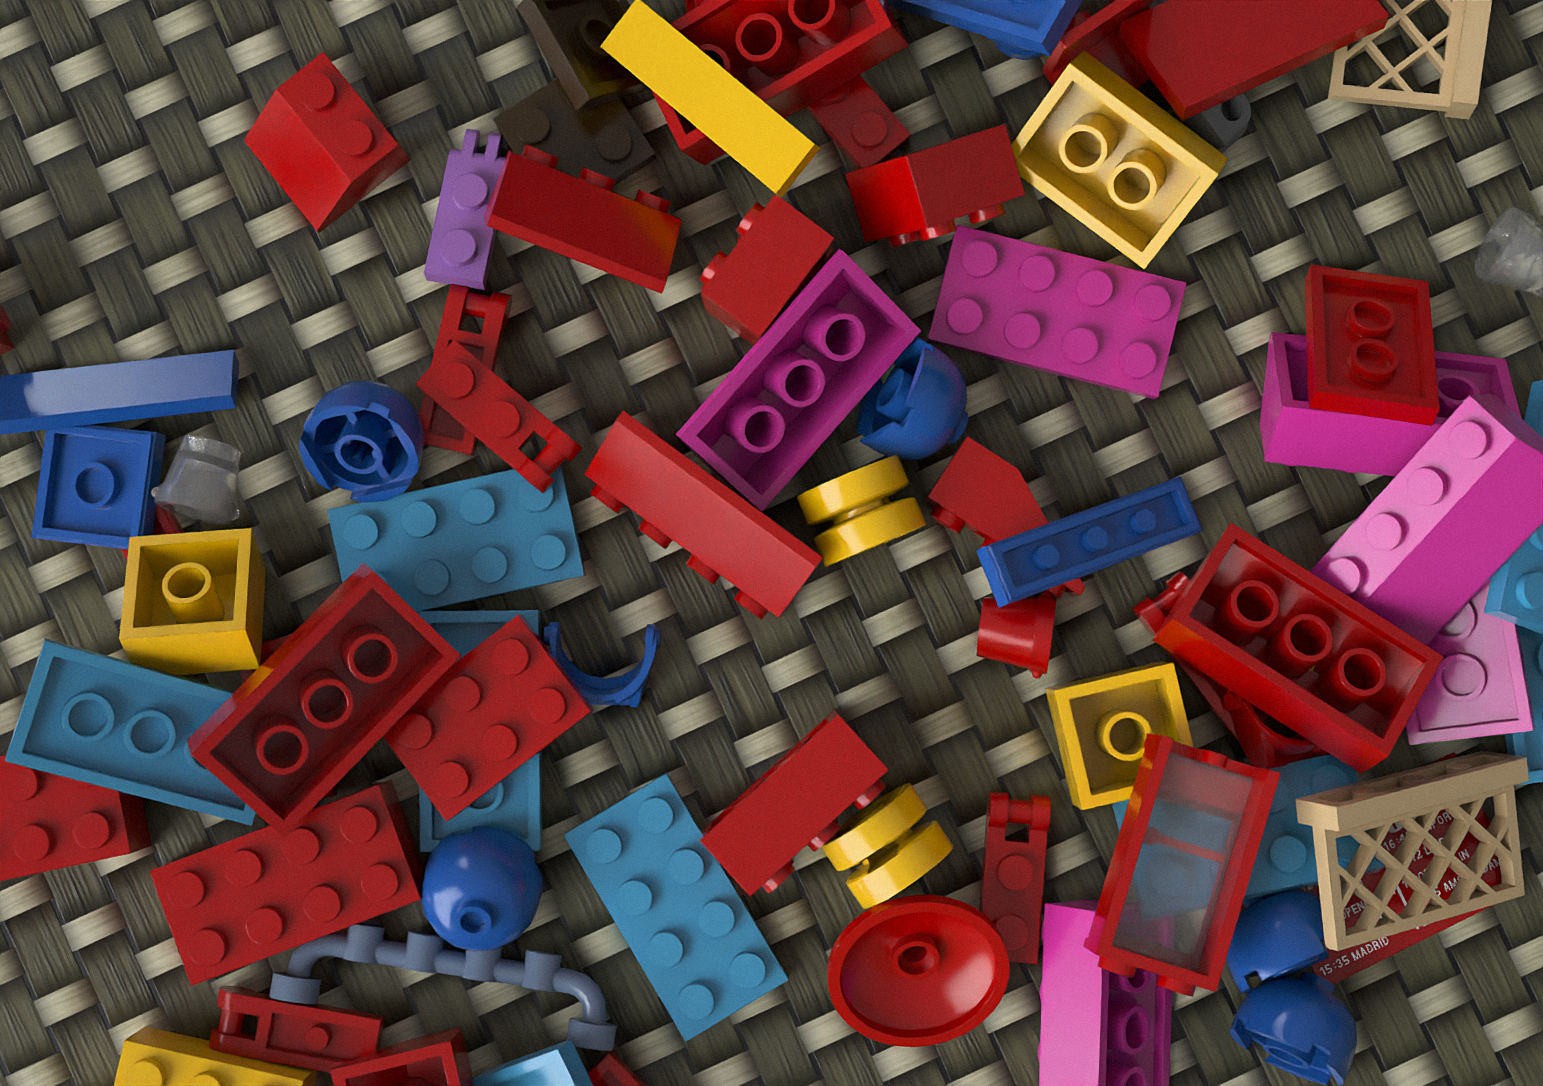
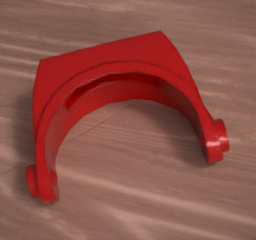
M1229 689L1226 691L1223 698L1224 706L1230 712L1244 753L1254 767L1272 769L1286 766L1290 762L1329 754L1298 733L1294 738H1286L1274 732L1258 718L1250 702Z

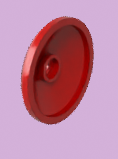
M938 895L899 897L868 909L855 918L839 935L831 950L827 966L830 997L842 1019L850 1027L870 1039L901 1047H922L947 1042L977 1027L1000 1003L1006 991L1010 973L1006 945L995 924L973 906L960 900Z

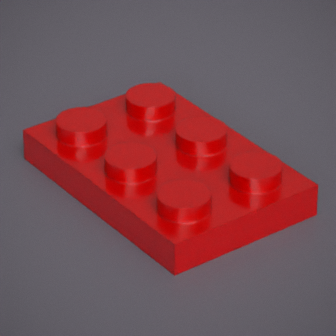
M1310 264L1304 281L1309 408L1432 426L1440 410L1428 281Z
M517 615L455 662L383 737L447 822L593 712L594 709L524 616Z

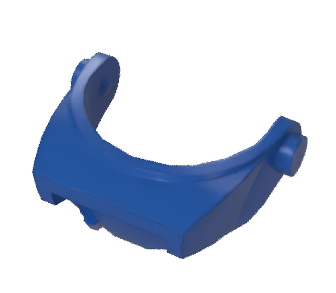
M550 622L549 626H545V646H550L551 654L589 704L630 705V707H638L640 705L655 661L657 648L660 649L661 629H656L655 624H647L644 637L645 655L641 662L633 670L622 676L610 678L590 676L579 671L569 661L562 649L560 623Z

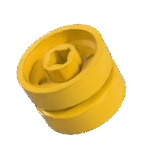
M898 455L849 472L796 497L808 525H816L831 520L834 522V526L814 538L820 556L823 557L822 560L825 567L927 525L915 497H908L890 502L888 498L909 484Z
M911 783L899 786L843 823L840 829L821 846L837 871L847 870L863 862L852 872L846 881V885L863 909L878 905L905 889L935 867L954 847L936 820L927 821L910 829L924 816L928 809Z

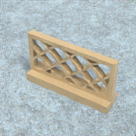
M1380 0L1393 17L1386 22L1384 29L1358 40L1359 43L1347 51V45L1334 51L1327 100L1445 111V117L1469 119L1478 105L1492 0H1435L1449 18L1447 28L1430 41H1427L1408 18V16L1429 0H1414L1404 9H1401L1394 0ZM1399 24L1419 49L1393 67L1374 42ZM1445 41L1442 59L1434 48ZM1363 50L1370 55L1385 74L1369 87L1343 85L1345 64ZM1423 56H1426L1441 74L1438 94L1413 92L1400 74ZM1390 81L1397 88V90L1381 89Z
M1479 751L1295 799L1298 823L1312 826L1325 947L1340 951L1524 896L1525 889L1514 785L1529 781L1527 757ZM1493 796L1495 816L1486 830L1474 819L1485 799ZM1444 809L1454 820L1440 843L1428 831L1439 811ZM1398 822L1408 832L1393 857L1381 846V843L1392 823ZM1469 831L1480 843L1466 866L1454 855ZM1350 835L1360 846L1347 869L1344 870L1338 864L1336 838ZM1422 843L1434 856L1422 878L1419 879L1407 868ZM1493 854H1495L1500 861L1502 883L1490 887L1481 879V876ZM1373 857H1376L1387 869L1375 891L1371 893L1360 883V880ZM1449 867L1460 879L1449 899L1443 900L1434 891ZM1402 880L1414 892L1403 912L1396 914L1387 904ZM1354 893L1367 905L1355 926L1345 929L1343 910Z

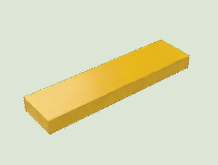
M641 0L633 2L600 46L780 197L784 196L821 149Z

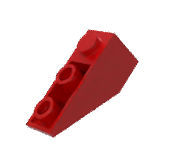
M968 436L960 443L924 499L934 506L930 516L946 528L960 534L963 528L966 527L985 539L979 548L1048 524L1046 517L1020 471ZM1078 578L1045 591L1051 592L1053 597L1060 599L1064 592L1071 596H1081L1085 587L1081 579Z

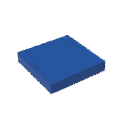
M94 425L47 429L31 538L128 550L129 537L153 535L166 435L157 432Z

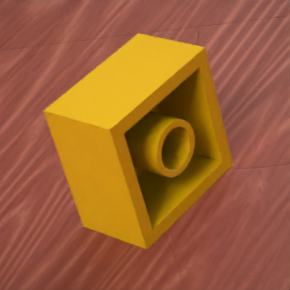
M252 528L129 537L119 640L130 662L175 675L251 670L260 667L266 567Z
M1159 661L1045 688L1073 805L1081 810L1130 799L1145 750L1143 745L1147 733L1164 735L1173 738L1175 742L1193 747L1174 663Z

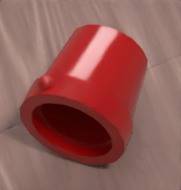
M1044 591L1042 595H1039V598H1024L1000 608L995 597H984L976 656L1027 668L1036 679L1040 678L1042 674L1047 675L1057 597H1052L1051 592Z

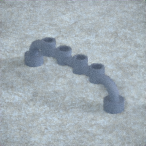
M357 923L349 926L348 934L333 932L299 945L291 956L286 972L273 973L269 997L303 1004L318 1003L322 979L310 976L314 963L326 956L362 963L397 966L419 972L448 974L476 981L512 984L540 991L568 993L574 995L580 1001L583 1014L582 1018H570L566 1041L571 1039L574 1046L587 1049L612 1051L614 1048L617 1025L606 1022V1001L600 987L586 974L572 969L561 968L562 955L556 953L526 950L525 962L501 958L503 946L495 950L477 952L466 950V952L442 949L444 939L439 935L415 931L408 932L407 943L383 940L385 927Z

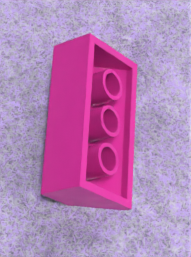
M838 249L676 435L700 461L734 492L763 512L921 330L844 251Z
M1271 332L1268 343L1260 416L1265 462L1281 463L1287 466L1300 465L1341 470L1347 473L1360 472L1396 477L1469 395L1494 393L1521 418L1506 359L1435 351L1440 410L1433 425L1429 426L1309 408L1306 336Z
M1494 393L1469 395L1310 572L1427 645L1543 525V437Z
M1099 900L1046 903L1042 925L1043 973L1040 986L1042 1004L1041 1035L1038 1046V1059L1040 1062L1039 1086H1169L1172 991L1156 985L1159 974L1136 968L1134 978H1130L1097 966L1100 956L1086 949L1083 945L1085 938H1088ZM1125 901L1116 931L1173 949L1174 915L1142 921L1138 902Z

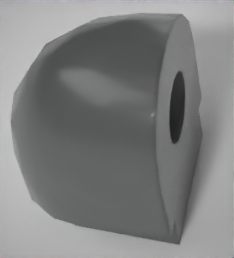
M1242 93L1183 121L1175 111L1170 115L1223 153L1246 131L1251 116V108L1247 97Z

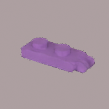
M466 129L462 150L450 149L424 269L427 281L485 290L497 230L488 227L483 217L505 161V157H500L503 145L502 134L490 132L485 154L477 153L480 131Z

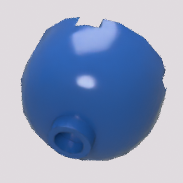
M916 336L893 362L895 366L890 371L884 384L881 378H879L865 394L856 422V432L864 436V438L859 440L862 444L888 457L898 455L900 460H918L936 453L946 443L952 444L956 442L968 423V413L965 412L967 391L963 373L958 365L947 355Z
M371 380L351 381L326 392L308 415L300 438L299 451L305 468L320 485L332 491L335 484L344 490L352 491L350 497L352 500L360 502L386 501L404 493L418 472L423 455L425 432L416 408L405 395L391 386Z
M490 826L473 827L472 833H464L454 837V832L444 837L429 855L421 883V900L424 915L437 934L455 947L474 952L495 950L518 939L530 926L536 915L544 885L543 874H540V870L534 862L535 854L527 843L509 831Z
M1294 889L1243 900L1245 909L1239 913L1226 961L1240 994H1244L1253 990L1249 981L1251 978L1259 976L1261 981L1264 979L1267 981L1281 976L1289 977L1329 958L1330 956L1325 948L1320 897L1308 891Z
M1301 972L1299 979L1281 976L1258 984L1244 998L1229 1029L1230 1036L1247 1051L1252 1040L1262 1045L1263 1049L1270 1054L1264 1059L1267 1063L1297 1077L1328 1085L1331 1075L1338 1086L1344 1085L1353 1063L1357 1046L1356 1022L1348 1007L1333 995L1335 986L1326 979L1307 972Z

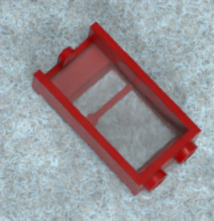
M1147 733L1143 745L1145 750L1088 938H1085L1083 947L1100 956L1097 966L1105 970L1134 978L1136 968H1141L1159 974L1156 985L1191 997L1194 995L1196 986L1216 992L1281 773L1228 759V756L1213 751L1173 741V738L1164 735Z

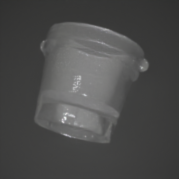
M1517 207L1507 209L1491 226L1479 249L1475 263V274L1478 278L1493 285L1502 284L1543 298V225L1535 221L1534 216Z
M194 435L183 436L163 484L154 487L151 491L152 496L155 497L154 503L163 509L189 518L215 524H231L233 519L235 520L239 517V511L236 510L234 499L242 452L233 446L217 440Z

